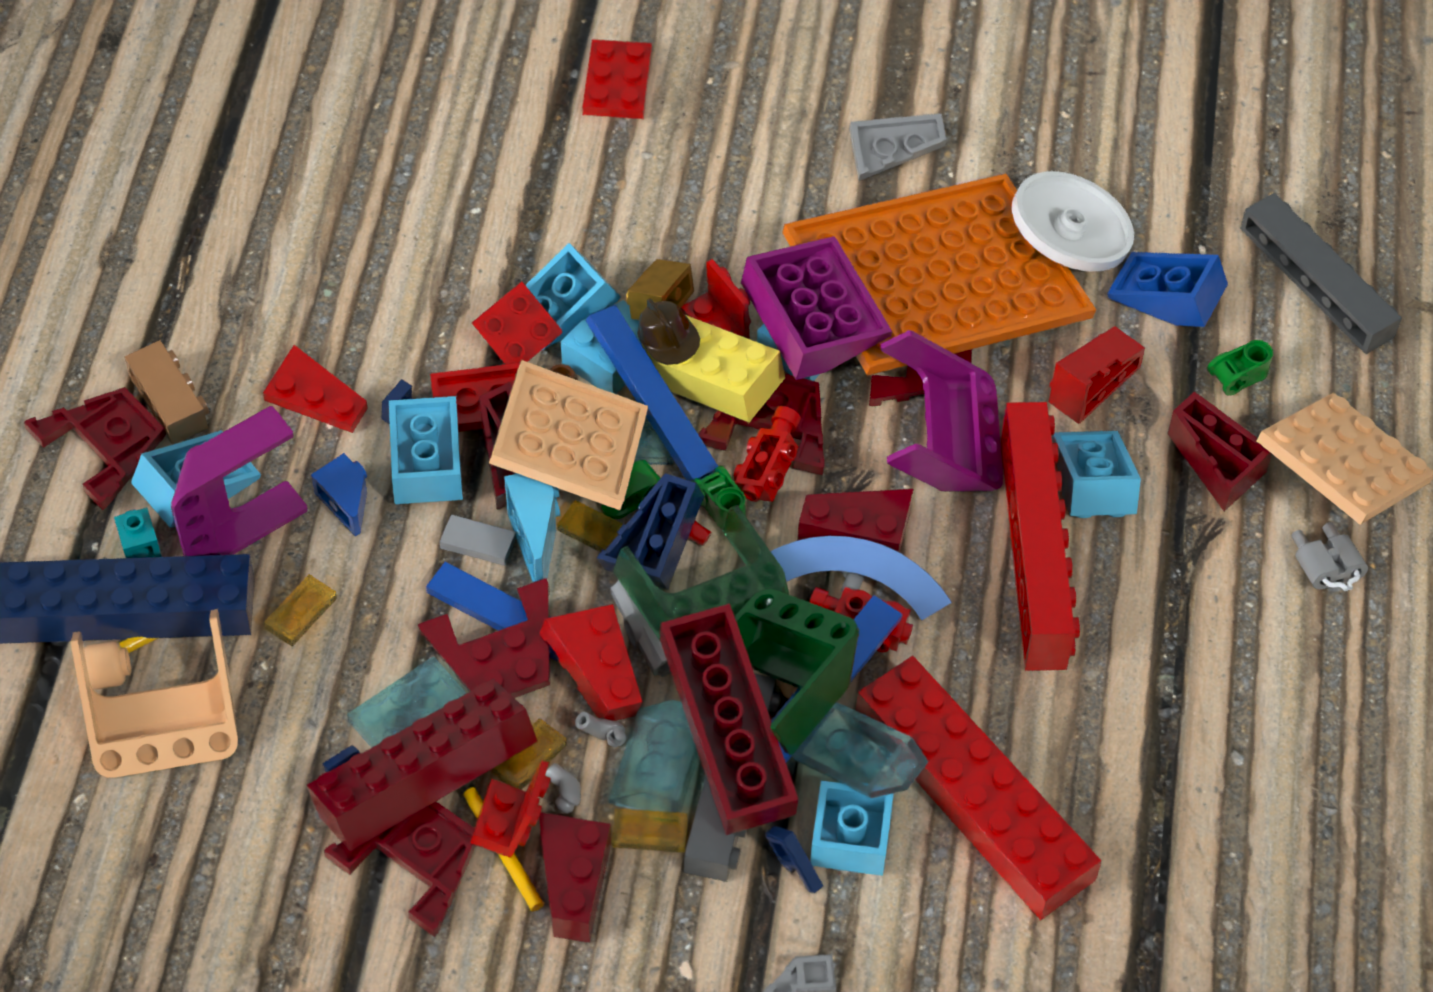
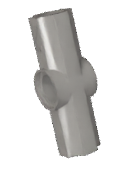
M626 576L619 579L611 587V595L623 616L624 627L634 647L639 646L654 676L660 675L663 677L671 674L660 641L661 623L665 622L662 611L657 605H652L638 577Z

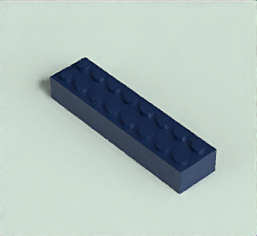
M250 554L0 562V644L71 641L73 633L80 631L82 641L122 640L132 637H146L149 639L212 636L210 610L218 609L222 636L251 635L255 578Z

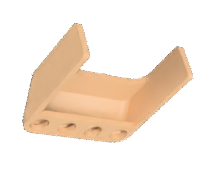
M218 609L210 610V625L218 665L217 674L206 681L117 696H102L98 694L90 683L81 631L73 633L70 642L94 768L100 775L107 778H115L222 760L230 757L235 752L238 746V734Z

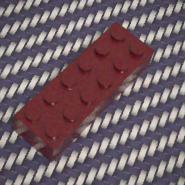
M730 603L662 622L660 641L725 834L730 835L796 815L799 799L779 742L770 728L772 722Z
M491 679L488 682L477 685L474 690L460 698L447 702L442 708L430 715L416 720L412 725L395 735L384 738L381 743L367 751L354 755L349 761L332 771L321 774L316 780L306 786L321 820L346 848L351 851L537 743L538 740L526 708L498 682Z

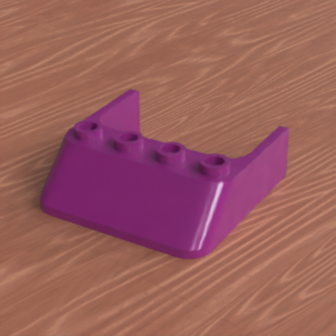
M911 330L882 343V352L912 367L921 376L925 393V420L927 426V448L920 444H913L887 456V464L944 492L994 491L1001 488L1003 485L998 400L996 385L992 377L981 368Z
M273 406L263 409L207 442L192 447L187 452L171 501V509L184 556L234 555L308 511L307 504L288 481L278 484L242 506L236 508L229 506L223 477L294 437L293 430Z

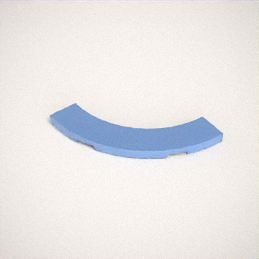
M848 536L812 537L783 545L762 556L779 586L809 573L846 571L870 577L893 589L909 603L921 620L952 603L935 579L914 561L894 549L866 539Z

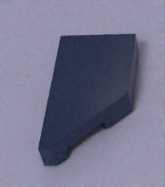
M774 826L765 833V837L780 863L790 873L796 870L810 893L815 894L824 886L793 831Z

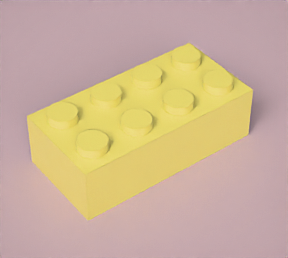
M690 316L687 317L698 331L700 346L695 355L687 361L670 365L657 362L641 344L671 392L746 422H750L785 379L779 350Z

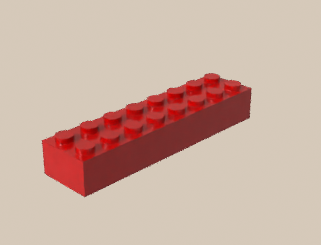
M1047 402L1006 403L1000 438L1025 671L1067 670L1070 656H1075V638L1080 636L1079 618L1073 617L1072 608L1076 607L1075 587H1069L1068 579L1072 578L1071 557H1066L1065 549L1069 547L1068 528H1062L1061 521L1065 519V501L1058 497V491L1062 489L1061 471H1055L1054 464L1058 463V444L1052 443L1051 435L1055 434L1054 415L1048 414Z
M913 655L857 692L855 714L1040 920L1096 881L1102 860Z

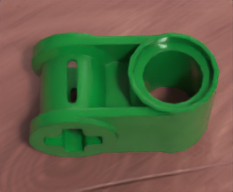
M1252 340L1234 350L1216 356L1208 364L1207 371L1210 375L1217 377L1223 385L1222 391L1225 395L1232 396L1244 388L1267 378L1273 357V349L1265 341Z
M639 460L633 464L622 509L617 510L601 504V510L604 515L612 519H620L634 512L661 479L646 460Z
M723 466L716 467L714 473L702 479L695 478L691 480L697 483L704 495L701 506L707 510L718 527L725 531H736L744 526L746 521V497Z

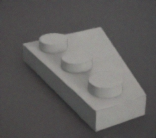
M942 113L850 122L849 127L858 181L942 148L946 145L947 140Z

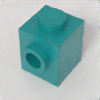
M147 507L139 510H129L124 514L114 516L126 558L162 557Z

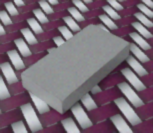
M451 515L440 539V548L505 566L516 540V532Z

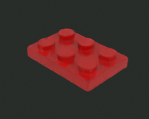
M592 39L582 105L583 115L644 119L652 43Z
M520 363L430 374L433 398L456 396L458 432L483 429L479 397L508 382L513 387Z

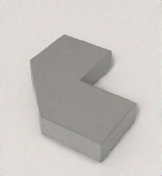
M833 955L794 957L781 975L772 984L770 983L763 992H836Z

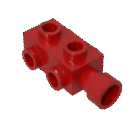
M778 406L771 419V428H760L756 437H750L746 448L748 455L744 463L738 464L734 469L733 477L735 484L749 501L757 502L762 500L773 502L778 490L783 486L784 477L792 461L796 458L799 447L790 433L796 431L801 417L795 410L789 407Z
M816 587L811 596L810 603L854 620L872 596L866 591L845 587L840 599L830 596L829 591ZM884 601L903 615L901 621L877 651L885 653L891 649L897 652L900 643L907 645L913 629V625L908 623L911 610L904 608L895 601Z

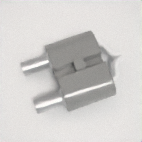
M1328 522L1322 527L1328 537L1327 544H1323L1321 540L1308 542L1301 530L1292 533L1291 537L1299 548L1295 554L1296 558L1315 589L1340 587L1344 591L1352 590V584L1367 573L1368 566L1351 538L1345 534L1340 535L1332 522Z

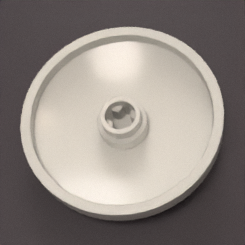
M1057 171L1036 173L1021 183L1013 198L1012 215L1021 234L1040 253L1064 266L1092 272L1109 270L1119 265L1125 259L1133 245L1134 229L1125 209L1103 188L1082 177Z

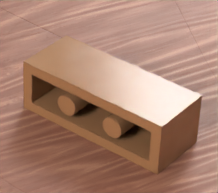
M161 340L124 356L131 380L154 417L165 428L166 436L172 445L208 429L205 416L209 414L208 406L201 395L196 397L193 393L195 388L188 373L181 374L178 369L180 368V363L173 350L167 351Z

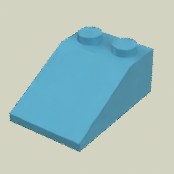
M570 243L526 284V287L562 329V334L544 349L564 339L589 315L614 305L621 298L593 265Z
M622 300L614 304L618 307L640 342L637 335L639 320L631 319L630 307L627 302ZM586 319L582 320L561 341L562 364L570 366L577 375L597 388L617 394L626 384L588 326Z
M456 396L390 400L391 472L395 504L463 500Z
M222 430L141 454L131 484L170 528L176 527L171 509V501L187 452L192 447L201 445L221 434ZM251 462L223 477L228 499L260 479L261 473Z
M1118 431L1055 432L1052 435V442L1058 444V463L1056 464L1058 471H1061L1062 497L1070 516L1090 518L1097 515L1123 517L1129 514H1137L1141 478Z
M517 473L505 476L507 514L513 531L516 532V539L532 583L548 578L557 531L556 517L560 516V509L556 499L559 497V490L556 487Z

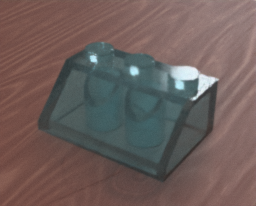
M669 700L638 710L608 799V804L676 821L679 820L699 756L681 701Z
M836 702L792 755L794 760L871 799L908 790L929 762L912 737Z

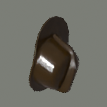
M651 298L647 300V307L640 314L637 335L648 353L657 362L666 365L679 364L695 355L700 346V336L697 329L673 302L659 301L655 303Z

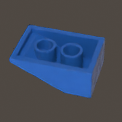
M1131 252L1107 295L1111 300L1173 325L1205 327L1228 282L1219 255Z

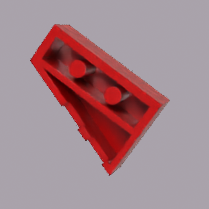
M1113 326L1056 363L1054 376L1049 384L1051 391L1048 402L1080 424L1141 367L1145 347L1116 326Z
M613 604L546 618L540 630V636L554 650L559 658L558 662L572 676L578 685L577 689L597 718L617 721L636 716L643 702Z

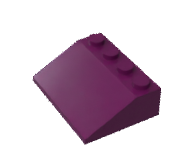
M835 236L747 257L741 285L748 294L750 301L796 380L825 373L892 335L891 328Z

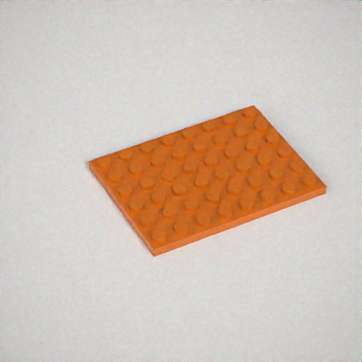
M1007 174L784 224L782 233L790 246L835 236L891 328L892 335L856 355L867 376L907 366L882 352L881 344L909 330L954 354L1092 319L1096 312V308L1070 269L1049 259L1036 250L1017 228L1012 215V201L1017 189Z

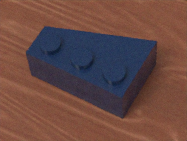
M665 473L639 504V510L626 525L623 524L617 531L618 535L613 542L596 557L603 568L622 576L638 577L641 582L668 590L704 498L697 483Z

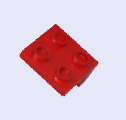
M710 259L706 262L708 292L683 305L681 311L687 316L750 339L751 318L749 316V305L751 302L749 296L743 288L738 289L725 267H719L713 259Z
M522 281L471 322L505 364L521 363L522 360L528 362L562 334V329Z
M541 761L526 791L491 779L470 843L512 858L518 845L525 846L532 826L535 827L542 810V806L539 805L540 798H544L551 780L550 777L545 776L549 762Z

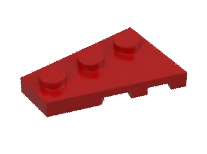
M293 345L263 392L264 401L351 433L354 432L368 409L367 401L296 345Z

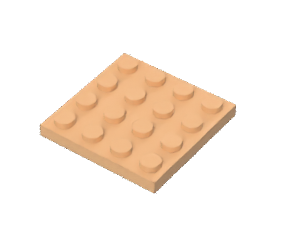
M522 360L513 383L489 464L620 510L627 491L648 406Z
M1334 392L1262 430L1256 440L1360 525L1426 486L1433 479V470L1427 466L1424 460L1411 454L1401 446L1396 438L1387 435L1375 425L1373 420L1363 416L1350 406L1345 398L1336 395Z

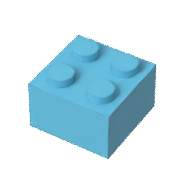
M821 781L810 862L812 866L883 876L894 790Z

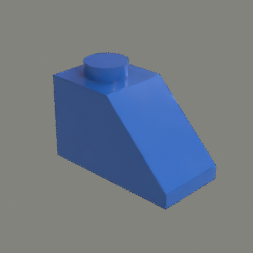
M343 453L311 474L315 495L354 536H357L361 533L367 499L365 481L367 473L358 461L352 462Z

